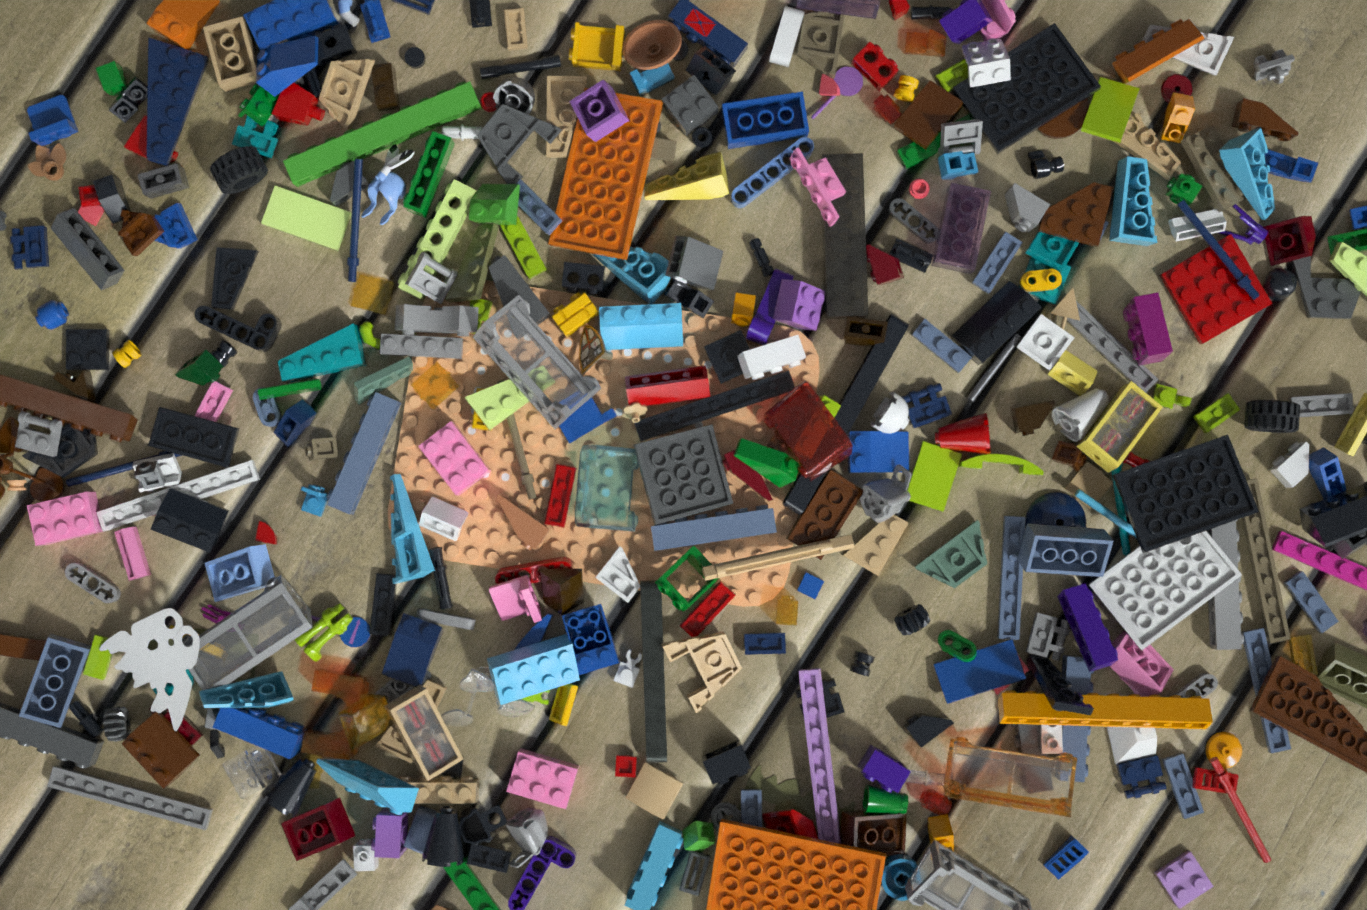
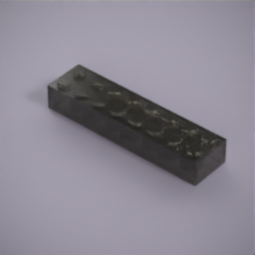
M863 153L822 154L821 159L826 157L846 191L843 196L831 201L840 216L835 224L830 227L827 221L822 218L825 320L847 319V316L866 319L868 317Z

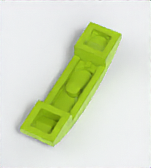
M1005 454L980 455L963 460L958 465V467L982 469L983 462L1019 465V474L1040 476L1044 473L1038 466L1025 459Z

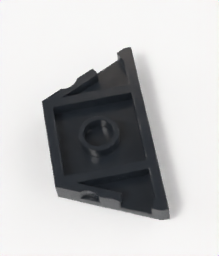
M67 424L61 430L57 456L51 457L28 451L22 456L64 478L98 455L96 436L90 433L91 430L84 428L83 431L71 428V424Z

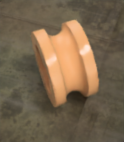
M7 480V483L10 485L7 491H27V488L24 487L27 480Z

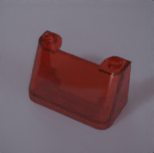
M806 380L797 385L764 413L765 418L763 420L769 429L773 428L780 433L799 460L800 467L798 469L804 478L808 477L810 481H813L852 455L853 446L850 439Z

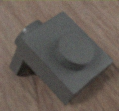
M146 461L137 465L134 477L135 479H140L144 490L165 485L166 480L158 461Z

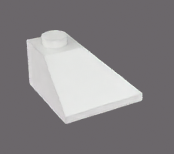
M1107 727L1115 764L1156 755L1157 735L1155 728Z

